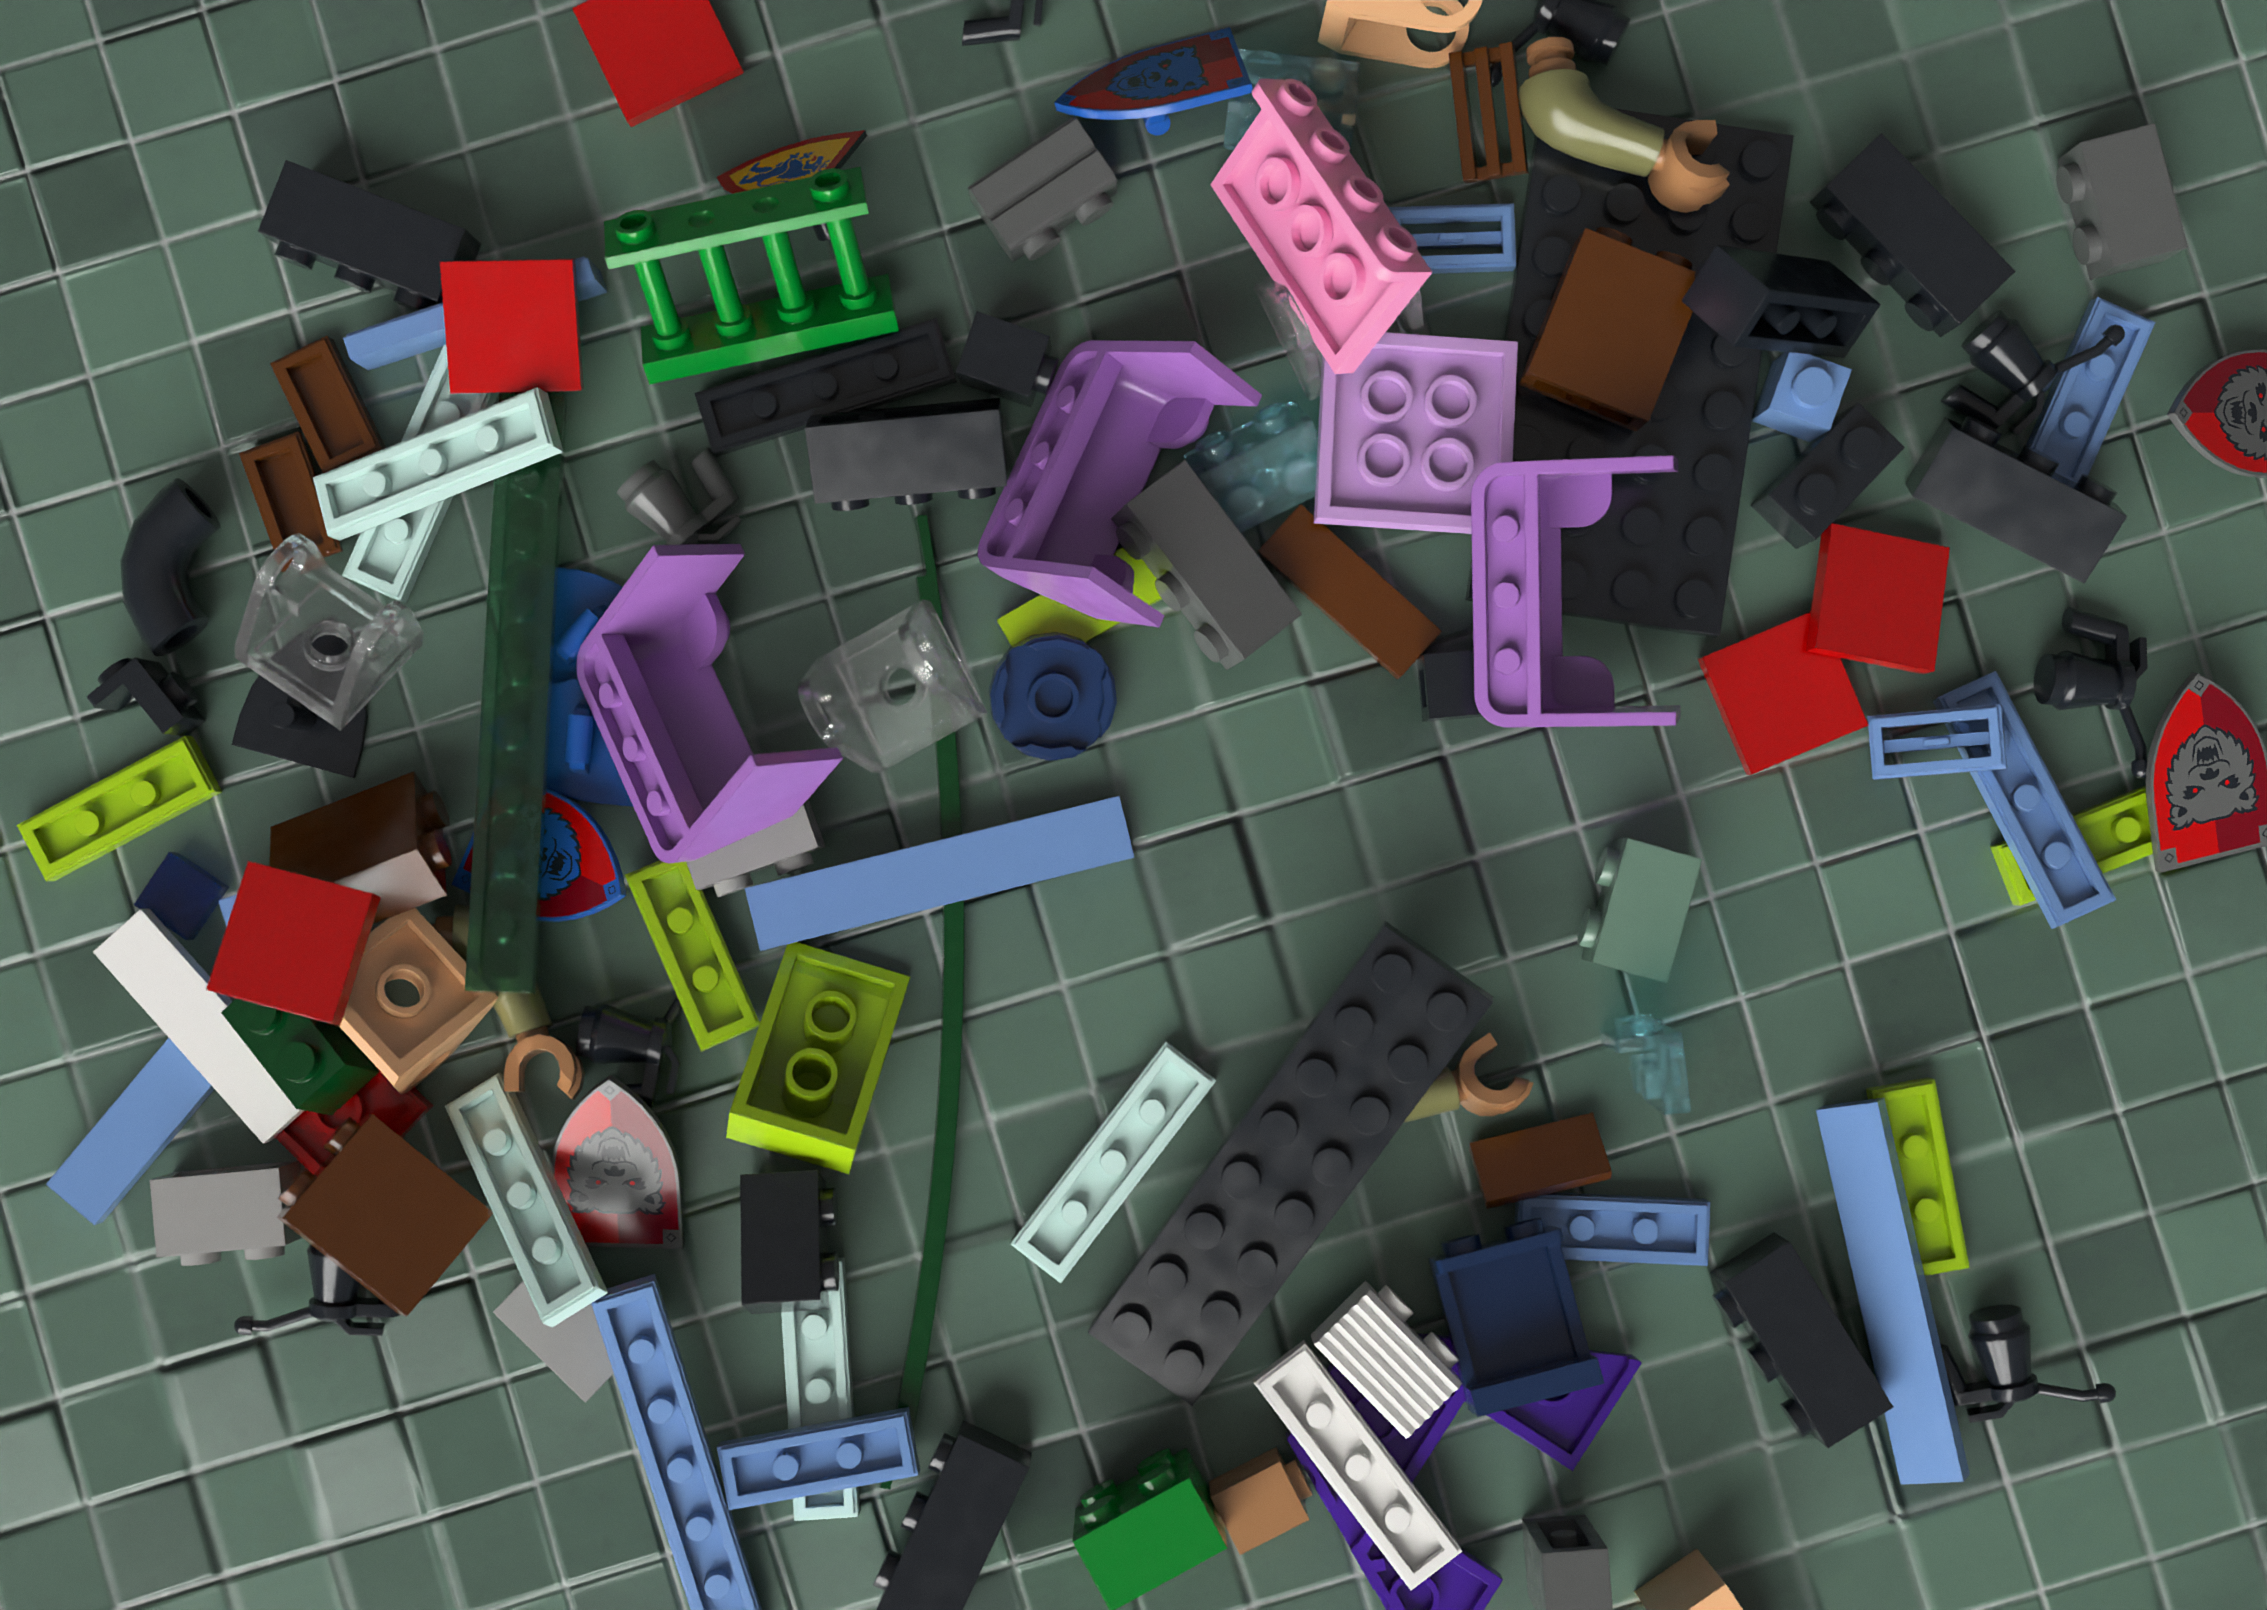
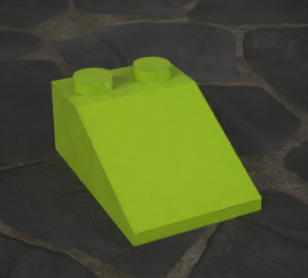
M802 943L787 944L729 1112L726 1138L849 1174L910 976Z

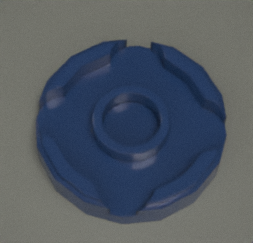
M1059 632L1031 635L1010 647L995 666L988 690L991 715L1004 738L1025 755L1048 761L1073 758L1086 751L1087 747L1092 745L1098 737L1101 738L1110 727L1117 704L1114 676L1101 654L1081 638Z

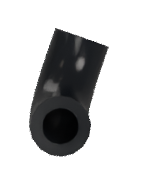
M179 478L174 479L161 489L133 521L120 560L123 603L141 639L156 657L167 655L183 647L199 635L207 626L209 620L198 607L189 590L188 568L194 552L209 536L221 528L217 517L206 502L193 488Z

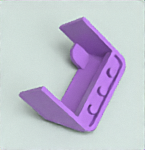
M1090 340L1077 345L1062 361L1009 475L1007 486H1004L982 534L978 546L980 563L1004 579L1093 618L1160 627L1164 615L1133 594V568L1120 557L1113 556L1119 540L1116 536V529L1118 527L1111 518L1126 503L1143 491L1161 448L1178 449L1197 441L1208 427L1209 416L1214 405L1258 406L1262 394L1195 341Z
M1675 456L1499 462L1488 466L1477 476L1471 490L1474 696L1479 712L1487 721L1500 727L1676 725L1681 718L1680 705L1615 706L1614 678L1609 668L1603 662L1590 656H1563L1561 528L1586 527L1604 517L1612 502V474L1678 472V458Z
M741 544L653 545L583 641L577 655V677L582 692L655 855L664 863L694 861L792 817L843 759L838 747L753 754L712 666V663L722 652L730 635L729 618L723 610L716 592L744 557L745 553Z

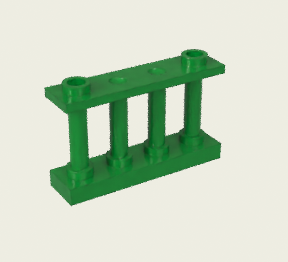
M861 166L845 170L837 168L825 169L808 178L649 212L633 210L622 214L616 219L604 221L605 260L609 269L634 264L654 324L641 327L642 365L649 385L899 331L889 275L867 277L852 217L869 214ZM826 223L842 284L805 291L788 231ZM762 237L780 297L742 304L724 245ZM698 250L717 310L681 318L678 316L659 258Z

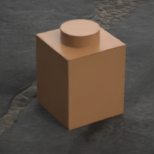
M1277 1447L1209 1481L1210 1497L1240 1555L1309 1520L1304 1499L1313 1495L1311 1488L1296 1459L1285 1464Z

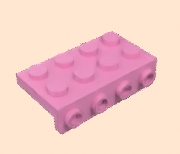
M1262 78L1259 79L1252 90V95L1261 107V111L1210 185L1335 374L1354 373L1428 279L1432 271L1418 252L1414 237L1405 228L1400 226L1383 201V193L1371 179L1367 178L1349 152L1350 146L1347 140L1333 129L1318 107L1317 98L1313 91L1299 80Z

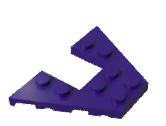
M1418 1333V1335L1423 1339L1428 1335ZM1437 1335L1453 1352L1449 1336ZM1589 1350L1591 1355L1598 1357L1605 1384L1487 1414V1416L1573 1471L1642 1364L1632 1354ZM1332 1362L1327 1368V1371L1411 1482L1418 1475L1464 1401L1466 1402L1461 1384L1460 1388L1453 1392L1450 1398L1433 1412L1431 1417L1426 1419L1419 1428L1415 1429L1412 1436L1405 1438ZM1455 1364L1452 1369L1460 1379L1457 1364ZM1288 1429L1286 1432L1287 1441L1309 1475L1317 1493L1328 1512L1332 1515L1351 1552L1386 1610H1484L1502 1583L1503 1578L1498 1571L1464 1549L1417 1587L1410 1590Z

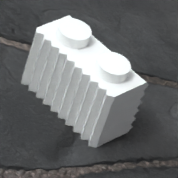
M1364 1281L1311 1334L1314 1345L1405 1438L1412 1436L1415 1429L1419 1428L1426 1419L1431 1417L1435 1410L1440 1408L1444 1401L1450 1398L1453 1392L1460 1388L1462 1382L1452 1369L1459 1359L1432 1331L1423 1339L1410 1327L1406 1320L1413 1312L1390 1287L1385 1285L1379 1292H1376L1367 1281Z

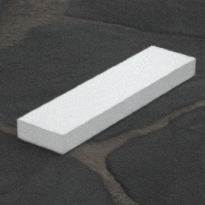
M140 909L93 951L98 959L263 1144L272 1141L305 1111L296 1109L222 1015L221 1012L232 1003L229 997L206 990L210 976L150 909Z
M1305 1340L1301 1341L1253 1378L1256 1387L1410 1590H1413L1462 1552L1458 1542Z

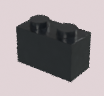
M1858 402L1837 415L1831 429L1813 440L1750 506L1795 549L1815 541L1905 447Z
M818 1170L740 1175L741 1305L751 1314L829 1309L828 1292L838 1291L839 1289L837 1252H828L827 1227H835L838 1223L836 1189L826 1188V1181Z

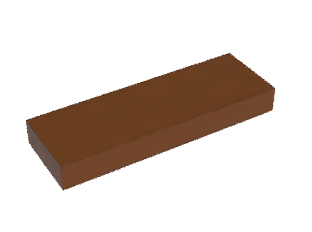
M1302 504L1294 510L1257 552L1258 555L1397 680L1401 678L1442 632L1324 524L1314 523V515Z

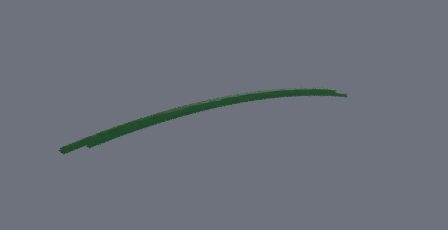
M926 514L916 516L915 518L923 570L926 569L925 576L916 577L915 579L933 717L941 839L962 834L961 806L948 655L935 561ZM964 900L942 906L941 1038L933 1156L918 1282L896 1409L909 1407L913 1429L936 1308L954 1163L963 1024ZM892 1480L879 1483L880 1488L891 1489Z

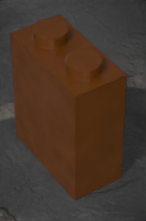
M1598 227L1596 231L1585 228L1573 245L1518 385L1637 432L1650 420L1693 312L1682 302V299L1694 282L1695 271L1692 270L1693 264L1688 259L1675 253L1658 251L1656 255L1631 246L1633 240L1615 229Z
M413 771L271 826L269 866L380 896L381 899L374 918V924L447 895L445 868L452 865V858L443 836V828L450 825L448 812L440 795L436 791L427 793Z
M373 1114L365 1115L359 1123L348 1117L323 1146V1148L331 1153L328 1159L314 1174L304 1168L278 1197L286 1207L277 1218L391 1309L407 1317L491 1217L493 1212Z

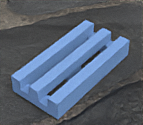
M1514 203L1388 207L1400 226L1405 224L1501 222V231L1411 234L1416 240L1417 249L1502 248V253L1422 256L1431 269V274L1513 271L1516 267Z
M2001 704L1867 716L1873 780L2007 769ZM1988 719L1989 731L1883 741V728ZM1979 745H1990L1991 748L1990 757L1896 765L1885 764V754Z

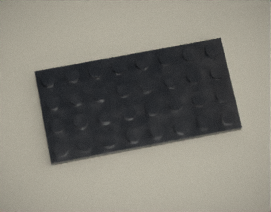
M1616 109L1629 116L1662 127L1665 139H1668L1674 129L1684 122L1694 121ZM1716 124L1717 135L1704 153L1691 156L1702 164L1714 165L1719 163L1730 172L1726 179L1730 185L1723 195L1711 204L1703 205L1699 210L1687 213L1673 211L1662 205L1651 192L1648 183L1649 175L1642 177L1598 166L1558 151L1536 135L1534 137L1504 341L1518 342L1513 462L1675 456L1678 458V472L1612 474V502L1604 517L1586 527L1561 528L1562 615L1711 638L1720 636L1762 350L1731 346L1696 313L1692 312L1650 420L1637 432L1520 386L1518 383L1573 245L1585 228L1596 231L1598 227L1615 229L1629 236L1633 240L1631 246L1653 255H1656L1658 251H1667L1688 259L1693 264L1692 270L1695 272L1701 262L1712 253L1716 245L1777 253L1794 135ZM1472 557L1465 597L1467 601H1473Z

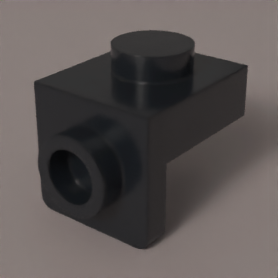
M135 657L134 659L125 658L112 664L98 677V682L101 685L87 696V699L94 708L112 711L120 710L135 698L163 734L188 736L206 722L194 706L199 701V698L193 688L179 674L175 672L168 674L160 662Z

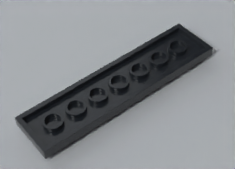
M1384 921L1091 1323L1088 1333L1193 1406L1493 1003V996Z

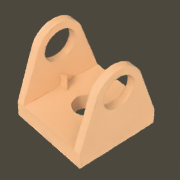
M1327 0L1318 43L1344 55L1421 68L1442 67L1450 63L1449 53L1463 50L1469 34V23L1477 15L1483 0H1469L1465 7L1458 0ZM1426 6L1438 7L1448 15L1443 16L1432 13ZM1406 27L1438 33L1455 31V36L1446 48L1437 52H1427L1418 49L1412 44L1408 38Z
M416 908L388 918L370 932L343 1020L339 1027L402 1095L426 1079L453 1054L494 1006L499 997ZM394 979L407 980L418 989L420 1002L410 1007L397 1006L387 998L384 985Z

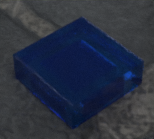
M169 852L134 903V906L139 909H150L164 926L185 940H194L218 905V900L222 899L229 886L180 853Z

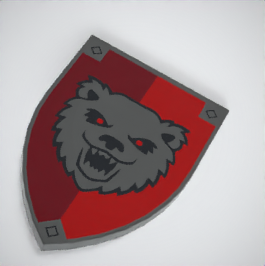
M2267 349L2243 350L2221 356L2208 363L2184 385L2167 413L2180 434L2203 457L2218 467L2246 477L2267 478Z
M2192 672L2167 705L2156 728L2147 760L2146 800L2155 871L2159 873L2267 846V752L2262 737L2246 710L2230 693L2215 682Z
M610 1075L595 1085L569 1114L554 1148L551 1171L587 1247L683 1249L684 1226L681 1175L674 1145L656 1114L643 1099L628 1086Z

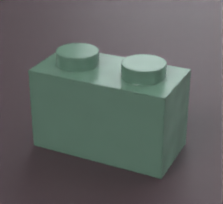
M1616 838L1613 849L1605 847L1599 858L1595 873V884L1602 885L1596 910L1590 908L1586 910L1578 932L1577 944L1585 947L1581 960L1668 983L1702 859L1630 838Z

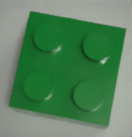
M1187 1448L1174 1455L1170 1449L1161 1450L1138 1464L1136 1469L1139 1474L1117 1486L1113 1479L1104 1481L1080 1497L1082 1505L1075 1508L1072 1542L1109 1610L1120 1608L1227 1549L1225 1525L1210 1497V1490Z

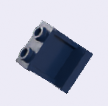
M1541 1218L1528 1219L1504 1226L1506 1238L1481 1244L1479 1234L1441 1243L1444 1254L1428 1258L1453 1353L1459 1359L1456 1364L1467 1406L1477 1417L1605 1384L1598 1357L1590 1354L1560 1244L1565 1241L1562 1229L1555 1226L1544 1227Z

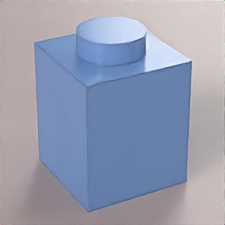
M1784 352L1770 366L1752 416V422L1808 442L1815 440L1831 429L1852 369L1811 354Z

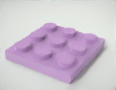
M1385 332L1354 373L1335 374L1322 355L1314 523L1472 534L1471 490L1475 479L1480 472L1492 464L1513 462L1518 342Z

